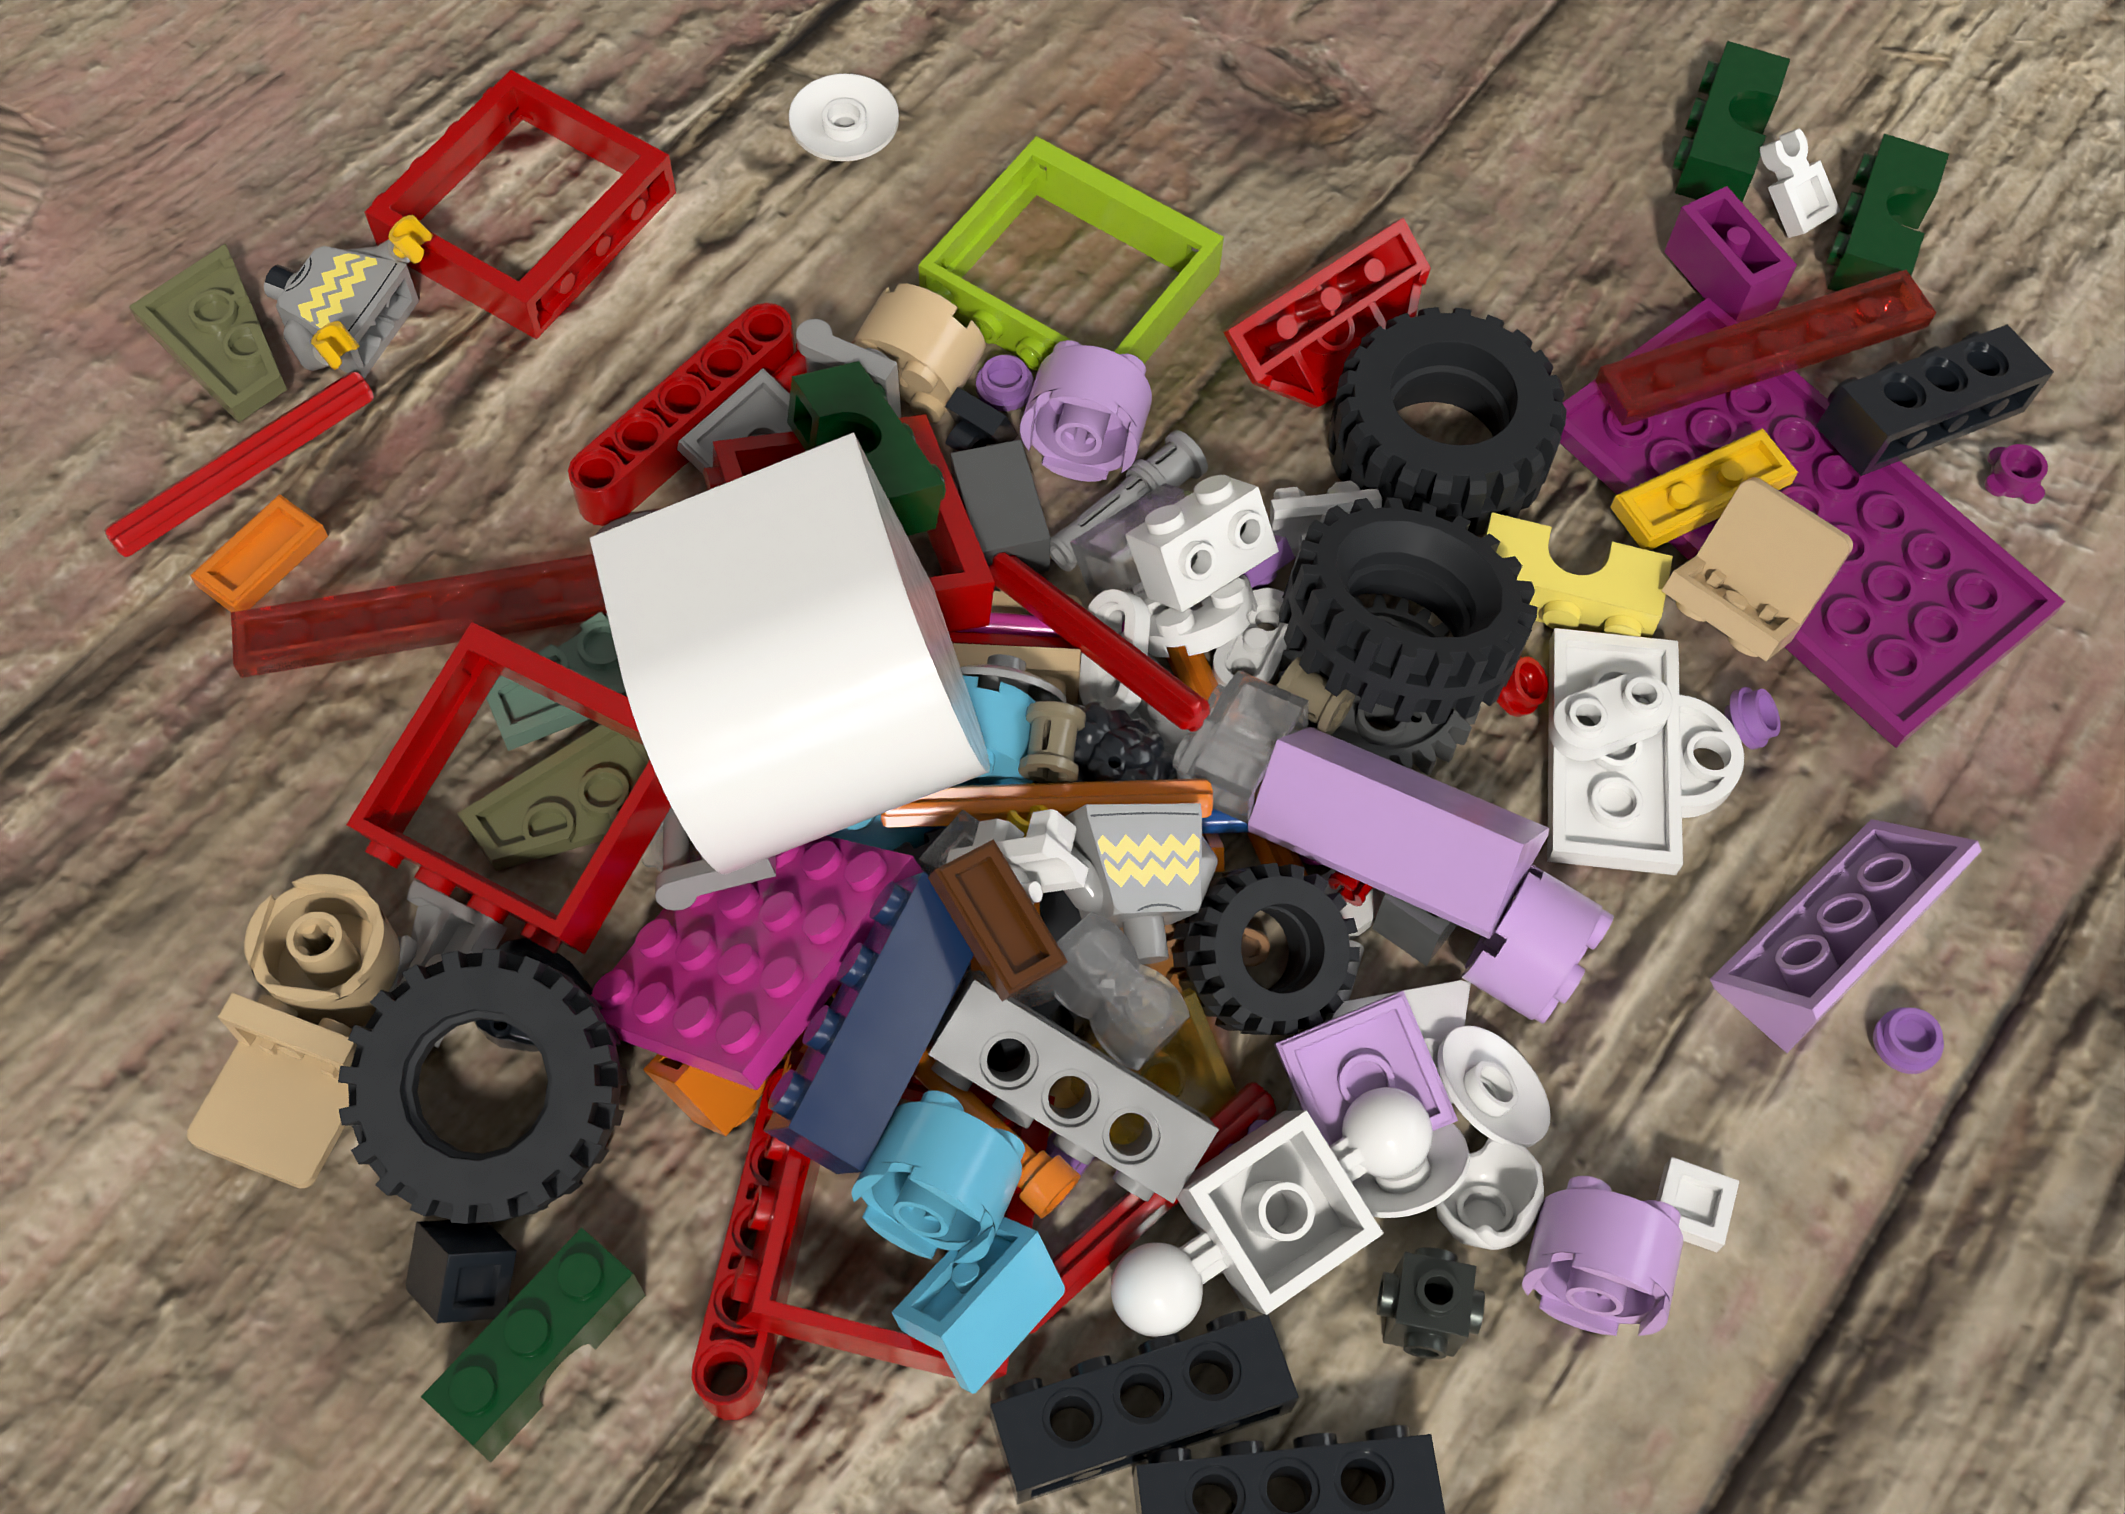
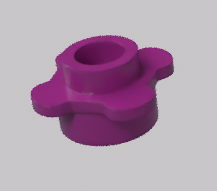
M2014 444L2007 448L1995 447L1990 451L1987 460L1992 465L1991 475L1987 477L1984 483L1989 493L1997 497L2004 495L2009 498H2021L2027 504H2036L2045 496V489L2041 486V481L2048 472V463L2040 451L2025 444Z

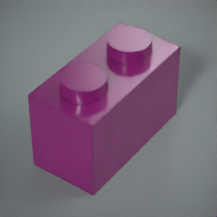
M1728 186L1681 207L1664 251L1704 299L1709 297L1740 325L1777 308L1797 266L1793 259Z

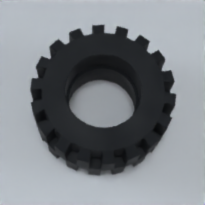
M1277 863L1234 869L1221 873L1222 878L1211 880L1198 913L1189 916L1190 920L1188 923L1176 924L1173 938L1183 940V952L1172 953L1174 968L1185 967L1188 976L1178 981L1184 995H1198L1199 1000L1193 1007L1203 1017H1217L1215 1021L1216 1026L1227 1031H1240V1034L1290 1035L1297 1034L1298 1029H1309L1323 1023L1320 1013H1335L1344 1002L1337 995L1338 990H1351L1356 976L1347 972L1349 962H1359L1360 947H1350L1349 934L1356 933L1358 930L1354 918L1343 919L1340 910L1347 905L1339 892L1324 893L1329 882L1318 874L1304 876L1305 868L1293 864L1278 866ZM1260 910L1272 916L1279 923L1286 935L1289 948L1286 969L1279 981L1268 990L1252 979L1245 968L1241 954L1244 930L1251 918Z

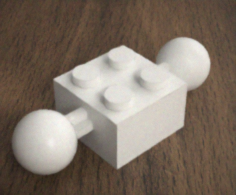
M1381 1087L1369 1090L1360 1095L1350 1105L1343 1120L1342 1138L1330 1146L1325 1141L1307 1110L1283 1111L1193 1171L1178 1195L1177 1200L1199 1235L1180 1248L1166 1243L1143 1244L1129 1251L1120 1260L1114 1270L1111 1281L1112 1303L1120 1319L1129 1328L1145 1336L1158 1337L1175 1334L1184 1329L1196 1316L1202 1302L1203 1284L1220 1272H1223L1246 1309L1265 1315L1272 1312L1384 1234L1352 1182L1366 1172L1377 1177L1394 1178L1406 1175L1416 1169L1426 1158L1432 1143V1124L1426 1109L1418 1099L1401 1089Z

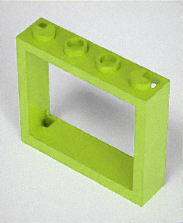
M1036 136L918 265L919 286L944 297L958 307L952 317L966 328L972 320L980 329L985 343L998 345L1019 357L1027 367L1038 371L1041 363L1053 352L1056 344L1061 341L1073 340L962 279L1038 195L1179 272L1178 276L1114 350L1119 355H1134L1145 364L1219 275L1224 237ZM1192 247L1195 248V249H1197V250H1199V251H1198V252L1193 251V250H1192Z

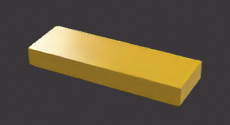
M1762 428L1616 495L1610 508L1640 548L1652 550L1720 518L1740 484L1747 479L1756 477L1775 489L1780 490L1793 483L1798 471Z

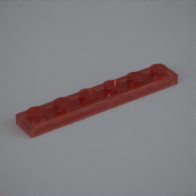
M1903 270L1601 366L1595 382L1619 422L1624 426L1927 328L1934 318L1936 311L1908 271Z
M589 554L231 612L233 666L239 676L244 678L456 643L460 641L471 622L498 635L584 622L599 612L607 616L594 555Z

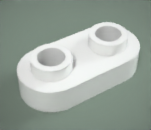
M1273 588L1254 590L1253 593L1258 607L1257 612L1250 609L1247 613L1250 625L1238 637L1217 648L1213 658L1212 672L1226 698L1238 702H1250L1261 698L1270 689L1279 671L1283 650H1289L1283 639L1288 624L1279 622V611L1284 600L1282 598L1283 591ZM1269 623L1276 629L1265 631L1259 628L1257 624ZM1243 670L1250 673L1252 677L1241 679L1235 677L1232 673Z
M1116 589L1106 590L1098 594L1092 600L1087 610L1148 656L1150 614L1145 602L1136 595ZM1125 619L1124 631L1122 632V623ZM1082 653L1079 692L1083 704L1086 706L1089 702L1101 701L1110 710L1121 709L1131 714L1138 707L1142 699L1122 683H1120L1118 692L1115 695L1114 689L1117 691V688L1114 687L1118 680Z
M1631 672L1565 697L1557 705L1549 723L1550 740L1561 754L1578 761L1593 760L1655 736L1664 727L1673 708L1671 692L1659 678L1644 672ZM1632 695L1643 697L1650 704H1640ZM1577 716H1586L1595 725H1583L1578 721Z

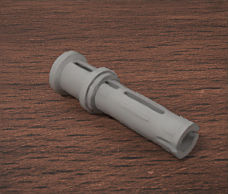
M1174 430L1165 438V446L1146 461L1137 459L1126 472V479L1119 486L1103 496L1067 527L1060 530L1053 537H1050V556L1061 569L1070 572L1086 556L1122 530L1140 513H1143L1148 508L1156 509L1165 506L1171 501V492L1190 477L1198 479L1207 472L1208 464L1200 447L1191 437L1180 430Z

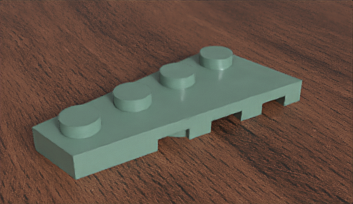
M599 612L580 625L581 632L559 647L550 644L537 653L627 697L608 615L604 616ZM504 676L496 680L486 697L508 751L589 720V718Z

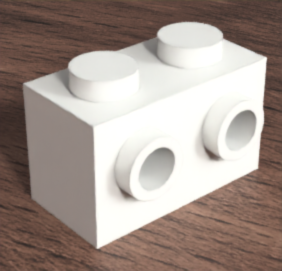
M1216 475L1202 480L1195 486L1193 493L1173 505H1166L1153 510L1146 516L1144 523L1125 534L1147 598L1182 613L1279 552L1259 487L1226 475Z

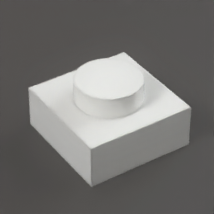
M1671 1157L1664 1166L1656 1201L1665 1202L1679 1211L1681 1215L1679 1228L1683 1235V1241L1717 1253L1725 1244L1739 1180Z

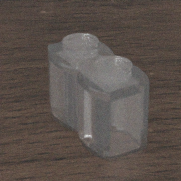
M1239 670L1226 686L1219 684L1215 687L1208 699L1211 711L1205 719L1207 721L1196 735L1188 733L1182 739L1174 756L1173 767L1178 772V779L1205 778L1209 780L1213 789V808L1248 824L1278 738L1308 727L1309 700Z
M1090 912L1056 942L1068 963L1057 972L1044 978L1049 989L1067 1009L1083 1018L1090 1019L1092 1030L1098 1042L1110 1056L1124 1066L1138 1071L1173 1039L1190 1017L1187 1005L1176 987L1156 970L1140 964L1137 952L1131 941L1121 929L1108 919Z

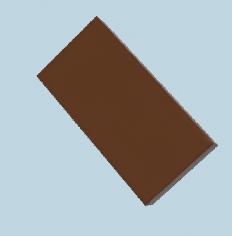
M994 839L935 869L928 877L1002 1002L1057 972L1068 963Z

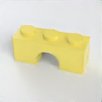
M1492 512L1484 536L1490 533L1500 541L1496 553L1502 558L1515 556L1523 565L1516 580L1532 581L1535 593L1529 605L1538 607L1535 621L1545 623L1552 629L1559 628L1652 638L1662 617L1666 597L1662 589L1669 579L1673 556L1612 542L1598 572L1590 575H1576L1561 569L1552 560L1548 549L1552 527Z

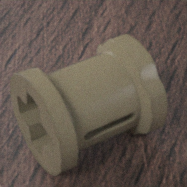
M1297 657L1283 673L1274 690L1271 704L1278 709L1290 708L1317 724V730L1332 735L1347 716L1356 695L1345 689L1337 697L1325 689L1328 679L1317 672L1307 674L1299 665L1301 658Z
M1039 701L1030 704L1026 712V720L1031 724L1027 756L1020 759L1019 774L1025 779L1038 783L1077 781L1079 768L1073 761L1077 731H1081L1085 727V712L1076 706L1063 702Z

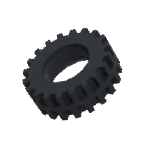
M1367 498L1357 499L1353 503L1350 514L1338 505L1328 509L1324 522L1322 523L1315 519L1308 528L1305 540H1302L1282 596L1284 600L1279 611V622L1288 624L1283 638L1288 649L1303 648L1304 652L1299 665L1307 674L1321 670L1329 677L1325 686L1327 691L1337 697L1345 689L1349 690V692L1361 698L1358 708L1371 714L1375 704L1394 709L1395 721L1407 723L1410 722L1414 712L1426 713L1431 724H1444L1451 709H1455L1464 719L1475 716L1481 702L1491 706L1497 701L1503 687H1506L1532 632L1531 628L1536 620L1538 607L1529 605L1535 593L1532 581L1516 580L1523 566L1515 556L1502 558L1496 553L1500 541L1490 533L1479 538L1467 531L1471 521L1459 515L1453 522L1437 517V507L1426 503L1422 504L1420 511L1404 509L1400 498H1387L1384 508H1374ZM1362 594H1389L1411 600L1433 612L1450 629L1453 637H1429L1398 629L1369 613L1354 597Z
M484 948L482 953L469 954L457 950L441 954L442 961L428 967L416 964L402 972L406 980L392 992L379 991L370 1001L377 1008L365 1027L354 1025L348 1038L349 1041L356 1043L357 1046L351 1067L340 1066L338 1083L348 1084L349 1107L339 1109L342 1125L353 1127L359 1145L353 1148L351 1152L358 1164L370 1165L380 1178L375 1185L387 1196L397 1195L411 1204V1211L423 1216H438L450 1219L451 1223L470 1224L505 1221L523 1215L535 1214L549 1208L548 1204L564 1194H572L584 1184L581 1179L594 1164H601L609 1152V1149L605 1147L614 1126L621 1125L624 1110L619 1109L621 1086L627 1085L626 1069L620 1067L616 1046L621 1045L616 1031L608 1026L601 1014L602 1006L593 996L587 994L576 985L574 979L561 971L527 956L522 957L498 949ZM481 1019L507 1022L526 1033L542 1054L548 1078L544 1107L531 1129L510 1146L487 1153L461 1151L440 1139L423 1117L417 1092L422 1064L434 1044L455 1027Z

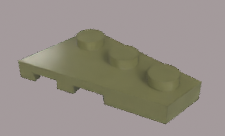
M226 243L129 306L136 321L238 423L287 390Z
M599 725L458 812V816L496 871L603 840L650 759L644 745L603 725Z

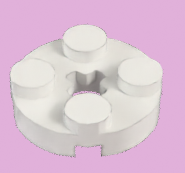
M1243 574L1183 613L1147 598L1145 589L1135 594L1145 602L1149 610L1148 652L1156 657H1169L1166 647L1185 646L1188 656L1216 649L1243 633L1250 625L1247 616L1248 611L1251 609L1257 612L1258 607L1250 581Z

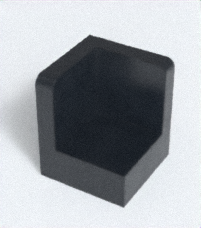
M451 1220L416 1221L406 1289L437 1324L495 1319L508 1304L517 1250L488 1222L463 1224L451 1223Z

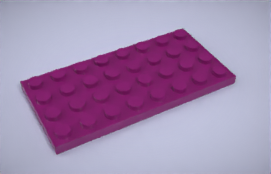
M1709 297L1563 402L1567 412L1566 424L1561 435L1560 444L1616 495L1762 428L1766 431L1798 471L1793 483L1778 491L1847 534L1853 542L1851 553L1793 640L1785 648L1895 748L1899 747L2050 620L2066 602L1901 461L1860 476L1816 427L1829 406L1827 398ZM1719 518L1669 541V543L1688 560H1691L1698 554Z

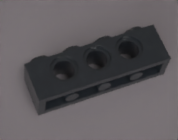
M2008 324L1982 334L1979 331H1975L1953 345L1942 349L1939 346H1934L1915 359L1901 364L1898 361H1894L1884 366L1877 373L1861 379L1850 377L1844 380L1828 396L1829 406L1816 427L1860 476H1863L2025 412L2054 371Z
M1246 1311L1232 1312L1207 1323L1206 1329L1208 1333L1184 1341L1180 1340L1178 1333L1158 1336L1138 1347L1139 1356L1114 1364L1109 1355L1098 1356L1070 1368L1071 1378L1043 1386L1041 1378H1033L1003 1389L1000 1392L1002 1401L990 1404V1419L1016 1504L1018 1505L1148 1461L1147 1455L1155 1451L1187 1448L1291 1413L1299 1396L1269 1314L1248 1319ZM1202 1363L1214 1364L1225 1373L1228 1380V1388L1219 1394H1205L1193 1385L1189 1371ZM1132 1386L1148 1387L1158 1396L1161 1408L1150 1417H1135L1124 1409L1120 1400L1121 1394ZM1066 1408L1078 1409L1088 1416L1092 1430L1081 1440L1066 1441L1057 1436L1050 1424L1053 1416Z
M1391 1425L1370 1429L1365 1432L1366 1441L1338 1444L1335 1433L1309 1434L1293 1439L1294 1449L1266 1452L1263 1441L1234 1442L1220 1447L1221 1456L1192 1459L1190 1449H1165L1148 1454V1464L1136 1465L1133 1475L1137 1514H1199L1193 1504L1192 1495L1197 1488L1203 1485H1216L1222 1488L1231 1499L1232 1514H1445L1432 1435L1410 1436L1409 1427L1406 1425ZM1350 1469H1358L1367 1473L1373 1479L1377 1488L1376 1502L1362 1505L1350 1500L1342 1489L1341 1474ZM1277 1477H1287L1294 1480L1304 1493V1508L1293 1513L1277 1509L1269 1500L1267 1483Z

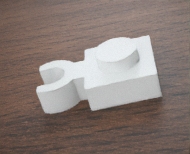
M1800 128L1783 133L1779 136L1780 140L1760 147L1763 163L1769 170L1775 172L1778 179L1768 189L1788 238L1807 233L1841 211L1821 160L1809 164L1806 159L1808 143Z

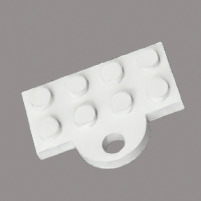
M1554 628L1549 640V723L1557 705L1565 697L1631 672L1648 673L1664 682L1671 692L1673 708L1664 727L1655 736L1589 761H1578L1564 756L1554 747L1548 734L1549 834L1547 839V862L1677 875L1683 865L1682 818L1706 814L1720 806L1730 795L1741 776L1744 766V751L1741 739L1732 723L1719 710L1702 700L1679 695L1678 641ZM1632 695L1638 703L1650 704L1643 697ZM1577 716L1578 721L1583 725H1595L1590 718ZM1707 748L1715 751L1722 758L1724 768L1710 770L1701 766L1695 759L1693 750Z

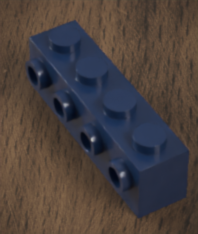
M925 872L897 881L896 883L892 881L880 892L869 915L875 921L864 944L857 943L844 958L836 977L838 981L842 982L840 989L830 1007L827 1005L823 1006L812 1018L803 1036V1043L809 1046L796 1071L791 1069L783 1075L774 1088L768 1102V1108L774 1112L764 1132L835 1174L864 1171L974 956L929 881V875Z

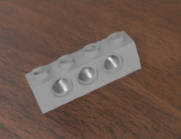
M971 971L946 1008L926 1048L928 1055L936 1059L931 1070L938 1076L964 1091H968L974 1082L994 1094L997 1098L992 1107L999 1113L1025 1128H1029L1034 1119L1057 1133L1052 1143L1060 1150L1086 1165H1089L1093 1157L1096 1156L1117 1169L1112 1178L1117 1184L1147 1202L1155 1192L1171 1203H1174L1219 1130L1206 1115L1015 998L1010 997L1002 1002L992 984ZM1006 1038L1022 1042L1025 1045V1056L1017 1068L1008 1072H999L988 1066V1052L996 1042ZM1065 1076H1076L1084 1080L1085 1091L1083 1097L1076 1105L1069 1108H1057L1049 1103L1048 1095L1050 1088L1058 1079ZM1126 1113H1136L1143 1116V1131L1134 1142L1122 1145L1110 1141L1109 1132L1111 1125L1119 1116Z

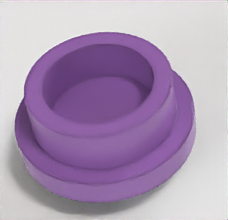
M998 355L989 359L979 371L976 377V392L982 402L997 411H1013L1023 407L1028 402L1034 384L1033 375L1019 358L1012 355Z
M1743 687L1732 692L1730 705L1726 706L1724 716L1732 723L1741 741L1749 749L1754 750L1766 746L1768 739L1776 737L1780 733V717L1773 698L1765 689L1753 691L1748 687Z
M1905 1007L1893 1009L1878 1021L1874 1029L1873 1042L1878 1055L1888 1066L1906 1074L1925 1072L1932 1068L1942 1056L1944 1040L1941 1026L1931 1014L1924 1010Z

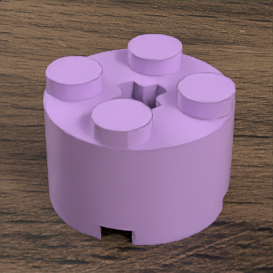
M1066 340L1056 344L1053 352L1043 360L1038 369L1021 420L1020 434L1023 444L1028 451L1032 444L1044 456L1041 463L1043 466L1058 475L1073 480L1096 482L1106 480L1109 471L1122 467L1121 473L1129 469L1135 461L1152 403V392L1145 377L1146 367L1138 357L1131 354L1119 355L1104 348L1081 345L1075 341Z
M1532 864L1514 895V900L1512 899L1491 938L1488 939L1480 936L1464 968L1466 970L1461 975V978L1528 1019H1535L1543 1024L1549 1018L1558 1002L1560 1001L1565 1004L1577 988L1585 973V969L1578 965L1579 961L1588 947L1592 950L1597 947L1608 931L1614 915L1602 909V906Z
M1590 1176L1572 1177L1569 1179L1566 1190L1552 1193L1544 1199L1537 1219L1523 1277V1290L1528 1296L1534 1288L1542 1295L1539 1305L1541 1310L1563 1323L1582 1330L1617 1336L1619 1324H1640L1638 1336L1656 1333L1663 1329L1668 1321L1683 1246V1235L1679 1228L1681 1215L1676 1208L1665 1202L1655 1200L1640 1201L1630 1196L1612 1192L1610 1186L1600 1179Z

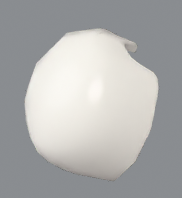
M1488 1138L1483 1148L1469 1154V1168L1461 1185L1447 1199L1436 1205L1438 1219L1460 1243L1490 1250H1499L1517 1244L1524 1240L1537 1223L1544 1202L1542 1167L1525 1146L1514 1142H1504L1502 1145Z

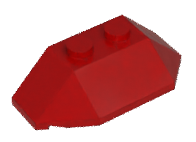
M1403 217L1331 256L1242 313L1223 333L1252 384L1315 409L1336 396L1339 377L1342 375L1344 363L1351 350L1360 346L1362 337L1378 326L1385 329L1387 320L1408 313L1410 318L1416 316L1421 289L1423 285H1426L1431 267Z

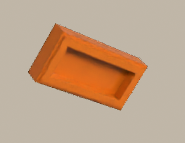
M279 494L190 576L199 589L238 618H241L319 546L328 535L321 523Z

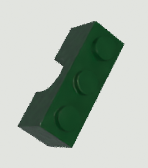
M1727 41L1720 61L1708 60L1697 91L1706 94V100L1696 97L1685 130L1694 132L1693 138L1682 137L1672 166L1673 169L1682 171L1675 194L1698 200L1728 186L1736 197L1743 202L1755 174L1760 158V147L1764 145L1766 135H1763L1779 97L1790 62L1789 58Z
M1885 133L1874 155L1866 152L1863 153L1851 183L1861 187L1859 193L1851 191L1839 219V224L1848 226L1846 233L1837 232L1826 258V264L1835 266L1827 289L1891 310L1894 309L1913 274L1925 233L1917 230L1938 192L1949 153Z
M856 361L792 376L787 423L805 451L854 432L906 535L910 536L936 529L940 503L944 499L946 492L943 475L935 464H930L916 444L915 436L910 426L900 421L889 405L882 386L873 382L861 363Z
M581 1227L423 1393L421 1398L488 1461L492 1462L544 1406L539 1401V1396L543 1386L556 1368L570 1354L583 1345L589 1344L596 1350L646 1295L635 1275Z

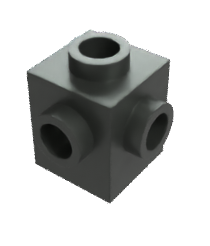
M1418 1248L1415 1250V1254L1404 1252L1393 1273L1383 1272L1380 1282L1377 1315L1386 1317L1383 1343L1403 1347V1351L1407 1354L1420 1358L1443 1359L1446 1356L1454 1357L1468 1339L1469 1333L1478 1335L1482 1325L1485 1292L1474 1289L1477 1266L1457 1262L1458 1256L1456 1254L1439 1248ZM1426 1295L1446 1299L1445 1304H1433L1427 1299Z

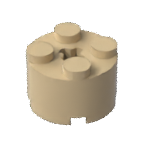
M898 284L894 292H890L889 287H887L856 334L852 344L864 349H876L885 354L890 360L897 362L900 400L909 403L910 409L916 415L926 414L929 422L937 423L941 420L944 413L948 412L945 405L957 387L963 389L986 349L985 339L980 329L972 320L968 327L965 328L952 317L958 307L944 297L913 284Z
M331 874L305 876L293 881L292 883L295 887L282 893L276 899L273 895H270L254 912L245 934L244 953L257 982L267 995L294 1008L299 1013L297 1018L316 1025L320 1023L322 1018H328L348 1027L354 1025L366 1026L377 1009L370 1001L380 990L390 991L400 962L398 936L377 902L357 882Z

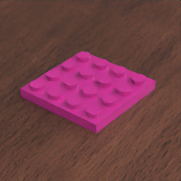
M831 836L821 837L775 855V877L699 895L696 897L695 903L684 910L674 911L664 908L653 921L640 930L633 946L612 971L606 973L598 980L591 996L602 1006L603 1009L600 1012L608 1026L616 1031L619 1040L758 1090L809 1025L815 1014L840 985L841 982L836 978L839 967L848 952L857 943L864 944L875 923L869 915L880 892L892 881L896 883L924 871L911 855Z

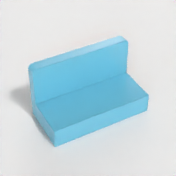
M1003 1217L990 1249L982 1259L967 1264L954 1263L958 1251L949 1250L891 1312L903 1333L942 1352L960 1387L972 1394L976 1393L1065 1292V1286L1038 1231L1006 1217Z

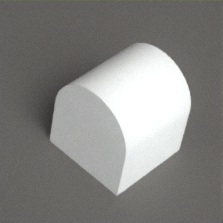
M854 432L590 537L624 687L641 739L659 782L682 827L702 857L717 872L725 875L990 772L983 735L934 587Z

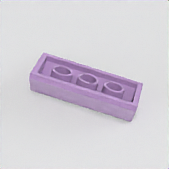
M1312 727L1277 739L1248 823V831L1488 939L1493 935L1549 834V828Z
M1871 819L1710 978L1714 989L1782 1050L1788 1053L1971 864L1982 851L1978 840Z

